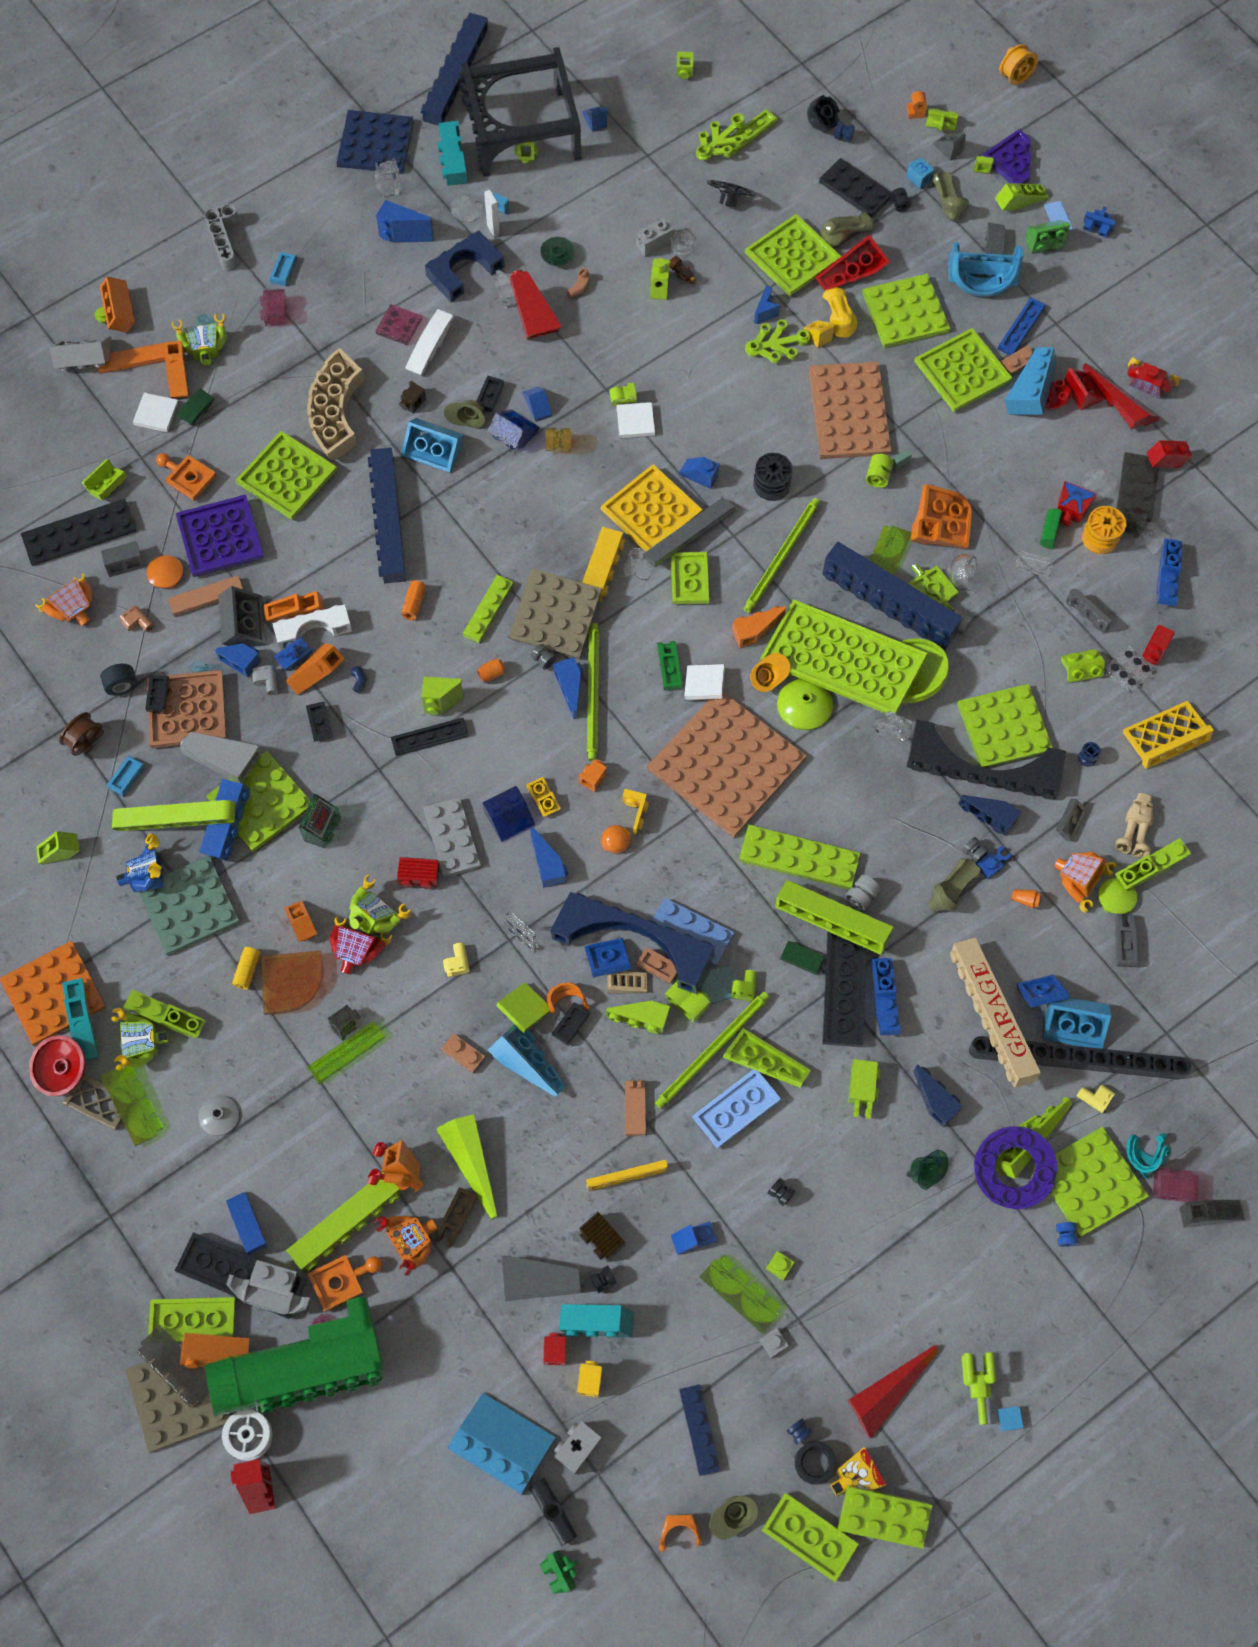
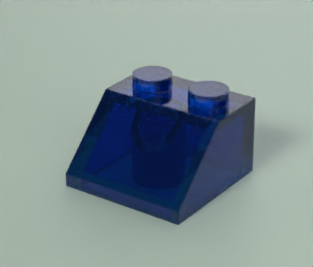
M511 409L496 412L487 432L491 433L494 439L505 442L506 446L510 449L516 450L524 448L540 427Z
M517 786L482 802L484 813L501 842L535 826L527 803Z

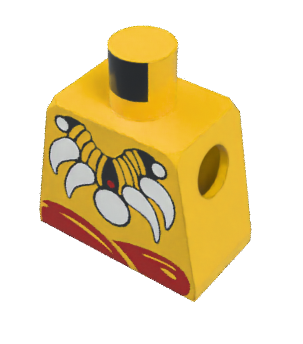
M865 1447L836 1470L840 1479L830 1484L836 1496L844 1493L847 1485L868 1490H876L886 1485Z

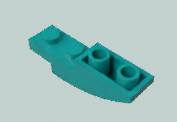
M79 978L62 982L65 997L64 1004L72 1039L82 1047L86 1061L99 1058L84 980Z

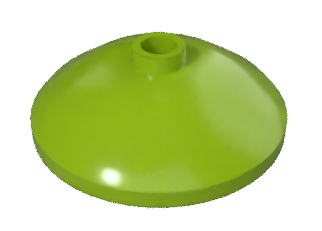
M796 679L786 684L780 691L777 709L780 717L787 725L798 730L809 731L823 726L829 720L833 710V699L827 689L802 679ZM804 697H808L809 700L806 701V700H804L803 698H804Z

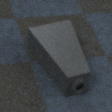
M506 1255L502 1256L506 1301L581 1293L580 1287H584L583 1274L579 1275V1269Z

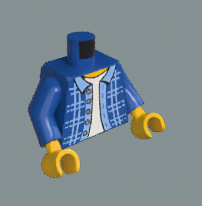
M152 833L145 840L149 846L145 847L140 856L126 862V873L116 876L119 886L130 884L133 892L149 891L150 889L164 887L162 862L154 849L160 845L158 837Z

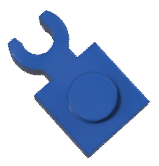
M1003 846L998 848L995 856L992 852H989L976 863L987 879L1000 871L1004 866L1002 863L1007 862L1011 857V854L1005 857L1000 854L1004 850Z

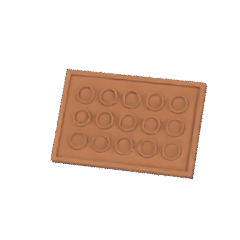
M879 362L809 366L820 459L866 457L875 454L891 455Z

